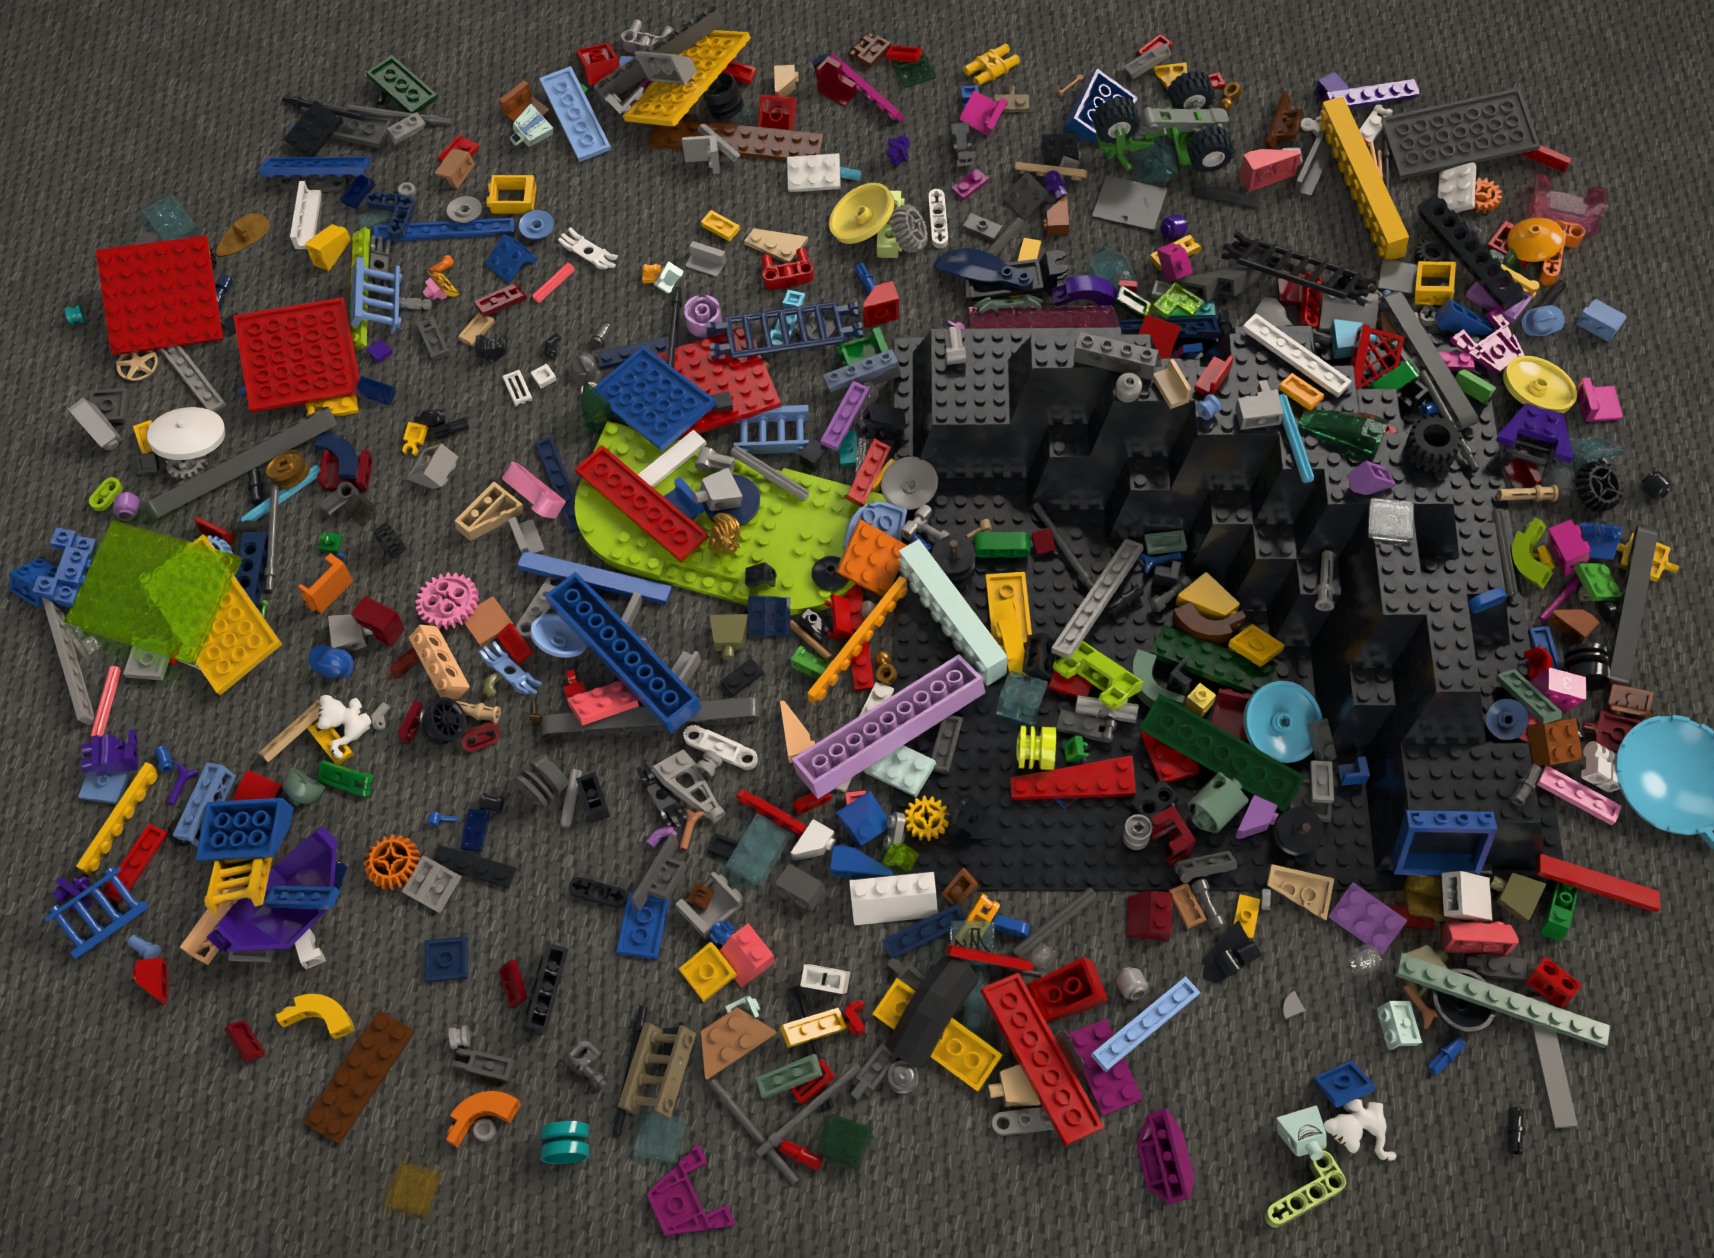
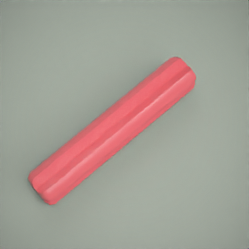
M569 263L565 264L532 295L533 300L540 303L574 272V267Z

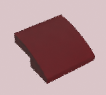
M1301 273L1298 275V277L1304 278L1306 276L1305 274ZM1276 277L1279 303L1281 305H1296V308H1301L1303 286Z

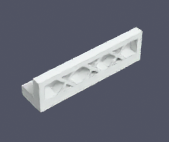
M299 181L290 234L295 249H307L305 243L315 236L322 195L321 190H308L305 181Z

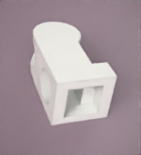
M310 928L295 942L300 963L305 970L326 962L322 951L319 948L315 949V935Z

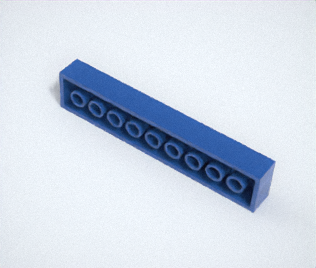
M574 572L545 595L551 609L670 734L702 709L698 697L577 572Z

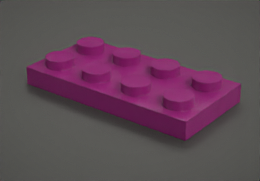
M1107 1019L1066 1034L1102 1117L1143 1100L1124 1058L1105 1072L1091 1056L1095 1050L1114 1036Z

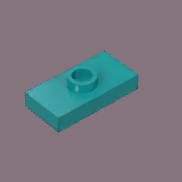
M854 430L848 431L839 448L841 467L859 465L857 438Z

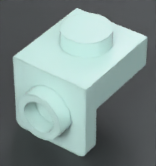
M748 995L724 1006L727 1013L738 1007L754 1018L759 1016L757 1011L760 1010L757 1000L755 998L752 999Z

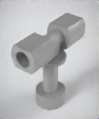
M923 505L915 512L913 521L909 520L903 526L900 535L910 540L917 532L921 534L924 531L936 538L937 543L941 538L951 534L945 530L939 532L928 525V518L932 514V509L927 505Z

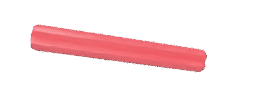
M117 666L109 667L91 730V737L96 735L101 737L104 734L121 669Z

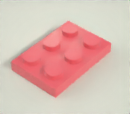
M615 681L612 684L567 698L568 706L582 726L639 706L637 698L621 681Z

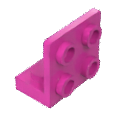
M973 91L959 121L969 122L970 127L989 136L1008 100L1001 98L998 103L977 91Z
M1582 378L1577 388V396L1584 422L1622 419L1623 415L1615 387H1595L1592 385L1590 378Z

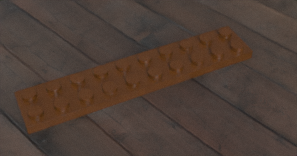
M680 119L679 123L675 126L653 124L649 147L683 150L682 138L703 136L698 132V128L701 124H706L740 153V156L787 161V157L820 155L824 134Z

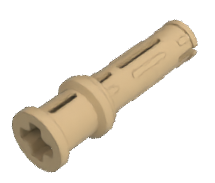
M1553 484L1549 487L1535 485L1532 488L1498 489L1497 499L1498 501L1533 500L1540 502L1541 500H1550L1555 502L1558 499V487Z
M456 701L462 707L465 715L474 717L477 721L487 720L495 724L498 723L501 715L500 707L496 706L493 708L485 706L483 703L474 705Z

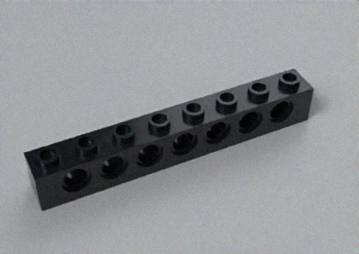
M1435 194L1417 206L1419 217L1440 240L1444 241L1443 244L1446 243L1448 245L1447 248H1449L1450 252L1498 306H1501L1504 312L1523 300L1524 289L1519 282L1515 283L1511 273L1501 267L1500 261L1490 255L1491 253L1485 245L1482 246L1479 243L1477 235L1470 233L1466 223L1458 219L1456 212L1448 208L1443 198L1440 199Z

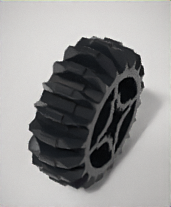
M1594 460L1580 467L1578 473L1574 475L1577 479L1573 482L1577 486L1574 489L1578 492L1576 498H1581V504H1586V509H1591L1592 512L1611 510L1623 498L1621 493L1624 489L1621 485L1624 482H1621L1619 479L1621 475H1617V469H1612V465L1606 464L1605 461Z

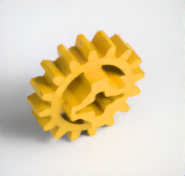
M923 796V801H919L916 798L915 805L912 803L908 804L910 810H905V816H907L905 817V824H908L906 826L907 831L912 830V837L918 834L920 841H922L923 837H927V840L930 841L931 836L938 839L939 832L941 834L945 833L944 827H948L949 822L943 819L947 807H941V800L934 802V797L927 800L926 796ZM925 813H927V817L929 819L928 824L926 823V820L924 818Z

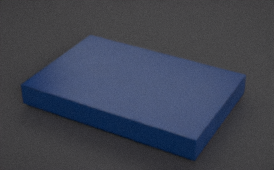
M628 893L616 954L658 960L670 898L666 901L649 896L641 911H637L631 901L633 893Z

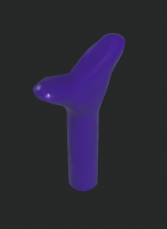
M176 763L178 779L167 800L168 804L175 805L186 780L198 775L199 772L197 770H187L181 763Z

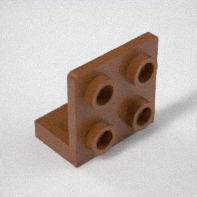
M524 80L499 99L502 113L513 122L530 104L543 117L550 112L548 107L531 95L529 84Z

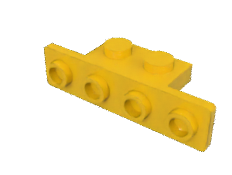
M1012 599L994 602L992 606L997 622L995 632L997 638H1001V649L1008 656L1007 665L1011 680L1028 677V675L1022 672L1025 650Z

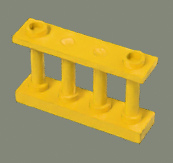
M273 857L214 860L207 896L204 897L205 906L210 908L212 915H217L220 903L247 897L252 900L254 907L263 905ZM254 859L250 864L228 868L229 864ZM251 872L249 876L225 881L226 877ZM249 885L244 890L222 894L223 890Z

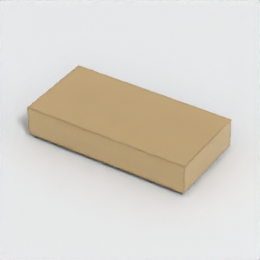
M478 313L459 334L458 339L474 347L476 335H484L495 322L494 319L489 316L483 318Z

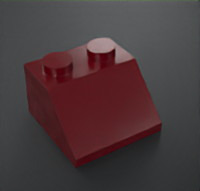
M1149 891L1128 896L1126 937L1169 941L1172 925L1173 893Z

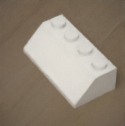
M934 872L849 880L854 926L925 919L938 913Z

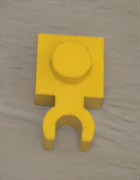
M408 422L403 438L407 442L402 449L404 454H407L411 448H413V456L418 454L417 445H423L428 430L426 425Z

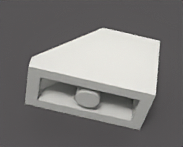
M813 819L791 851L792 860L799 861L824 855L827 850L830 851L836 842L834 831Z

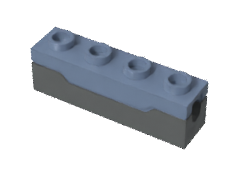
M890 349L823 375L833 402L844 398L853 381L871 387L901 376L898 360L893 350Z

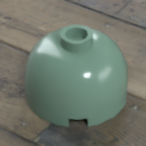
M290 768L286 772L282 783L283 791L289 797L287 800L297 806L299 803L311 804L318 800L325 786L316 779L312 780L307 777V774Z

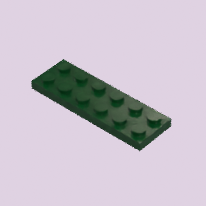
M1162 625L1150 651V654L1157 656L1156 660L1175 667L1186 658L1188 659L1186 671L1245 694H1253L1263 685L1270 683L1276 667L1268 664L1260 667L1237 652Z

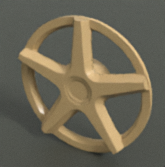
M150 350L148 351L150 352L149 354L142 357L139 356L138 352L132 353V359L126 361L122 360L128 354H121L118 361H116L119 375L130 381H139L147 378L157 367L158 358L156 353ZM154 357L155 363L151 370L145 365V362ZM120 366H130L127 376L121 372ZM142 370L147 373L142 377L132 378L136 371Z

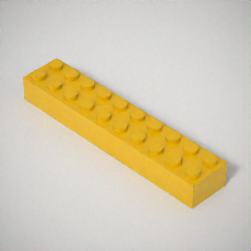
M1341 96L1323 102L1322 110H1320V130L1325 132L1326 143L1330 144L1332 156L1338 161V169L1344 174V182L1351 189V197L1353 200H1356L1358 213L1362 214L1364 218V226L1370 231V238L1377 246L1378 256L1386 260H1396L1405 257L1409 235L1344 97Z

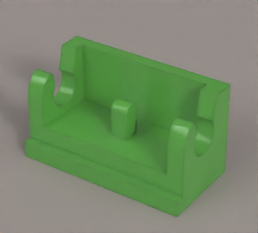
M800 646L791 658V666L817 680L831 664V662L829 663L807 652L803 646Z

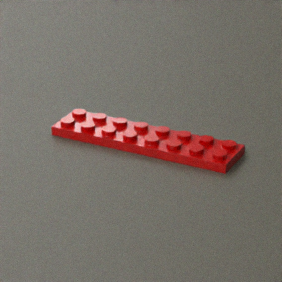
M603 445L575 468V472L679 562L682 563L709 538L703 529Z
M1016 973L983 987L980 993L1064 1147L1101 1131L1104 1126L1020 974Z

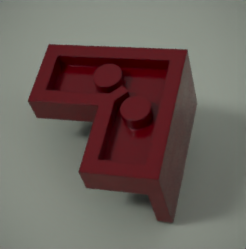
M828 56L816 68L817 92L842 106H846L857 94L856 83L843 76L842 63Z
M367 596L361 599L351 613L355 623L372 631L376 640L390 647H393L405 630L397 611Z

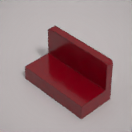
M1526 449L1520 451L1528 454ZM1515 458L1509 462L1508 466L1502 465L1514 489L1532 488L1535 485L1541 486L1543 482L1542 476L1533 463Z

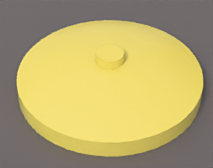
M868 183L851 190L833 209L829 220L830 231L838 241L846 244L862 242L872 237L883 228L892 215L894 209L892 193L886 186L880 183Z
M1520 356L1512 359L1504 370L1503 380L1505 386L1512 396L1523 405L1529 404L1556 413H1565L1570 410L1577 399V390L1571 378L1562 369L1547 360L1533 356Z

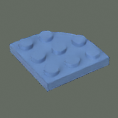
M873 502L861 507L851 516L847 524L842 547L846 548L857 520L860 519L901 542L902 536L900 534L905 524L907 510L886 502Z

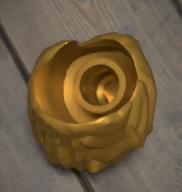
M718 513L713 517L716 525L711 527L712 533L708 540V549L732 554L736 552L737 548H740V545L737 543L740 535V525L732 515Z

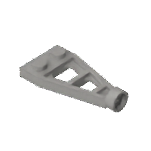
M684 749L653 766L651 771L665 787L697 811H703L705 813L704 816L713 823H716L725 815L726 812L718 805L699 768H695L696 763ZM688 773L691 775L694 785L685 788L676 781V778ZM701 790L707 800L700 803L691 794Z

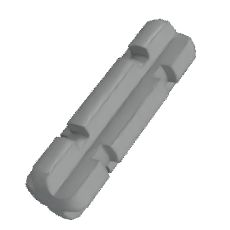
M399 297V308L422 309L423 307L430 310L432 308L431 299L422 300L421 298H407L405 300V298Z

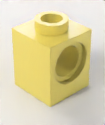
M1199 683L1187 696L1185 708L1203 717L1213 706L1216 695Z

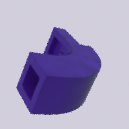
M1090 275L1074 276L1065 279L1066 284L1052 288L1053 304L1056 307L1080 299L1091 300L1100 309L1116 304L1113 302L1116 296V288L1109 281L1101 277Z

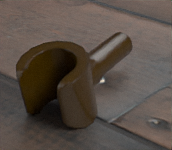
M533 699L531 701L532 711L529 714L531 725L541 726L542 714H537L536 700Z

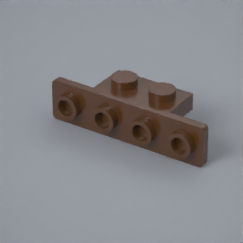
M1283 91L1279 99L1273 123L1270 125L1269 135L1266 137V146L1270 150H1276L1279 141L1296 139L1304 115L1302 109L1289 110L1291 100L1287 91Z

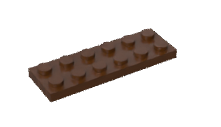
M378 1010L303 1120V1123L340 1145L415 1034V1031Z

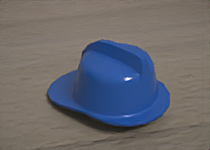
M319 645L310 652L309 664L316 673L332 679L346 678L353 672L354 660L345 650Z

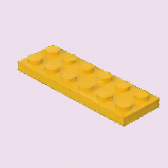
M896 978L873 1012V1015L894 1030L916 991ZM952 1018L930 1057L976 1091H979L1003 1054Z

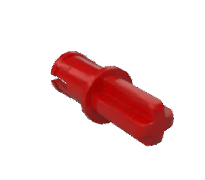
M784 1140L779 1149L780 1152L797 1160L798 1164L801 1162L816 1171L819 1170L824 1159L806 1150L807 1147L804 1146L802 1148L788 1140Z

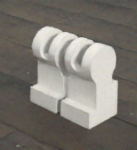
M1595 741L1589 742L1583 751L1586 757V769L1582 770L1581 778L1594 785L1596 784L1597 787L1606 792L1619 790L1620 787L1616 775L1617 754Z

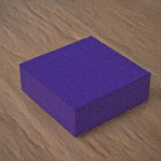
M382 339L366 349L378 363L393 353L392 349Z

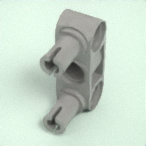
M635 19L630 29L621 34L623 49L634 54L636 51H644L672 32L673 28L665 26L661 36L640 32L642 22Z

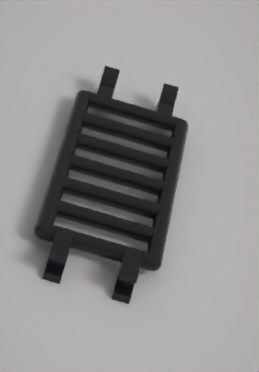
M1240 232L1234 234V238H1237L1239 242L1234 241L1232 245L1225 243L1223 249L1227 250L1229 254L1224 252L1221 255V259L1228 260L1231 258L1237 260L1239 265L1340 299L1347 297L1356 300V303L1363 307L1367 304V300L1362 299L1361 296L1367 297L1369 293L1374 294L1376 288H1373L1371 284L1377 285L1379 282L1378 278L1367 279L1362 277V274L1260 239L1251 240L1245 238ZM1243 247L1246 248V250L1242 252L1234 248ZM1257 247L1267 249L1257 262L1247 259ZM1274 252L1284 255L1273 268L1264 265ZM1291 258L1301 261L1290 274L1281 271ZM1308 263L1318 266L1308 279L1298 277ZM1325 269L1335 272L1325 285L1315 282ZM1342 275L1352 278L1342 291L1332 288ZM1359 286L1365 288V290L1363 289L1358 291L1355 290L1354 287Z

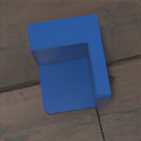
M1366 756L1357 757L1354 764L1338 766L1341 786L1366 784L1370 776Z

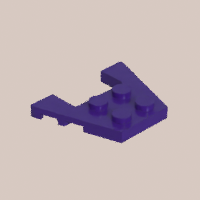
M1525 404L1498 434L1496 442L1513 446L1518 433L1555 444L1554 459L1571 463L1573 459L1564 415L1537 406Z

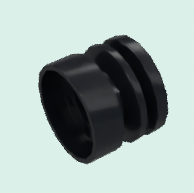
M720 73L718 78L702 94L711 116L718 120L728 119L737 115L744 106L736 80L728 73Z
M1581 643L1565 649L1563 658L1565 669H1567L1566 672L1586 677V691H1597L1610 685L1611 675L1609 666H1607L1609 660L1605 646L1598 643Z

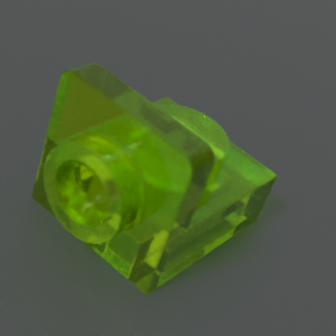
M892 843L883 862L889 866L898 865L906 871H911L919 854L904 843Z

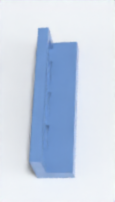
M206 763L172 836L177 839L187 840L198 847L200 837L197 840L195 836L199 829L200 832L202 830L207 802H214L213 797L215 793L218 795L216 802L225 801L236 775L221 764ZM225 774L227 779L225 784L222 785V778Z

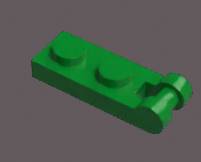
M324 760L320 762L317 781L361 796H370V783L373 782L374 776ZM358 781L362 782L361 786L357 785Z

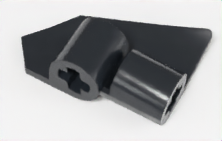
M1237 921L1206 955L1204 979L1217 984L1240 971L1243 966L1261 957L1257 945L1253 940H1249L1240 921Z

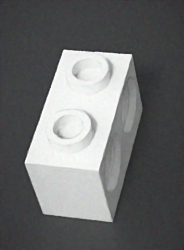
M805 964L800 986L844 994L847 993L850 972Z

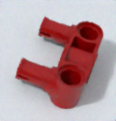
M798 248L796 250L798 262L785 263L778 266H773L771 255L765 254L761 256L764 287L768 290H776L812 282L814 280V265L808 260L805 248Z

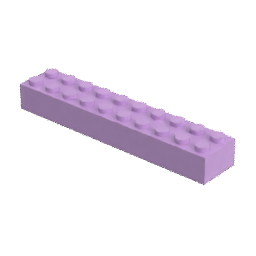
M960 654L792 758L796 774L819 799L985 694L983 678Z

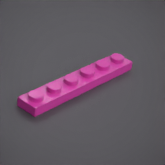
M832 53L830 57L842 63L843 76L853 80L860 92L864 90L866 92L864 95L870 101L876 100L877 103L875 105L882 111L886 109L888 111L887 115L893 121L897 119L899 122H902L905 119V116Z

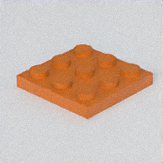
M861 519L857 520L835 572L883 598L892 587L900 568L898 561L900 559L899 550L908 545Z

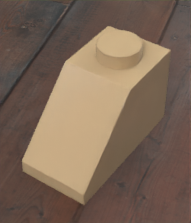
M794 65L774 66L775 96L786 97L796 89L795 82H799L798 72H795Z

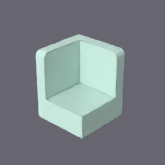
M668 261L662 268L654 285L665 293H670L684 271Z

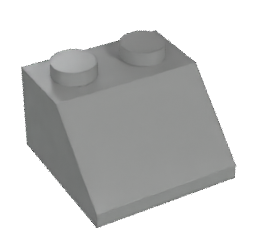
M442 443L423 449L406 479L432 489L443 487L448 480V474L456 467L455 462L458 456Z

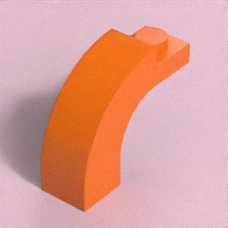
M498 1091L480 1092L466 1098L450 1115L456 1123L455 1125L452 1124L447 1131V1142L458 1148L469 1127L481 1117L495 1116L511 1123L521 1105L520 1101L511 1095Z

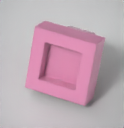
M431 277L425 281L428 286L423 291V294L431 299V301L438 297L443 300L448 296L445 295Z

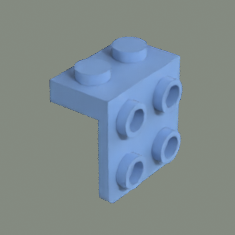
M1595 299L1589 307L1583 310L1576 325L1610 342L1627 317L1618 310Z

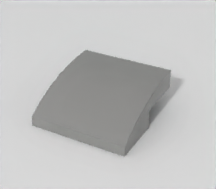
M423 855L413 871V876H410L409 881L401 892L441 913L462 876Z

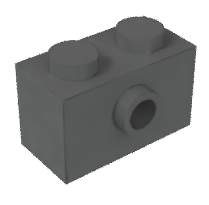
M788 864L775 882L778 889L777 893L786 900L790 898L799 908H807L810 911L814 910L826 893V889L821 881L791 864Z

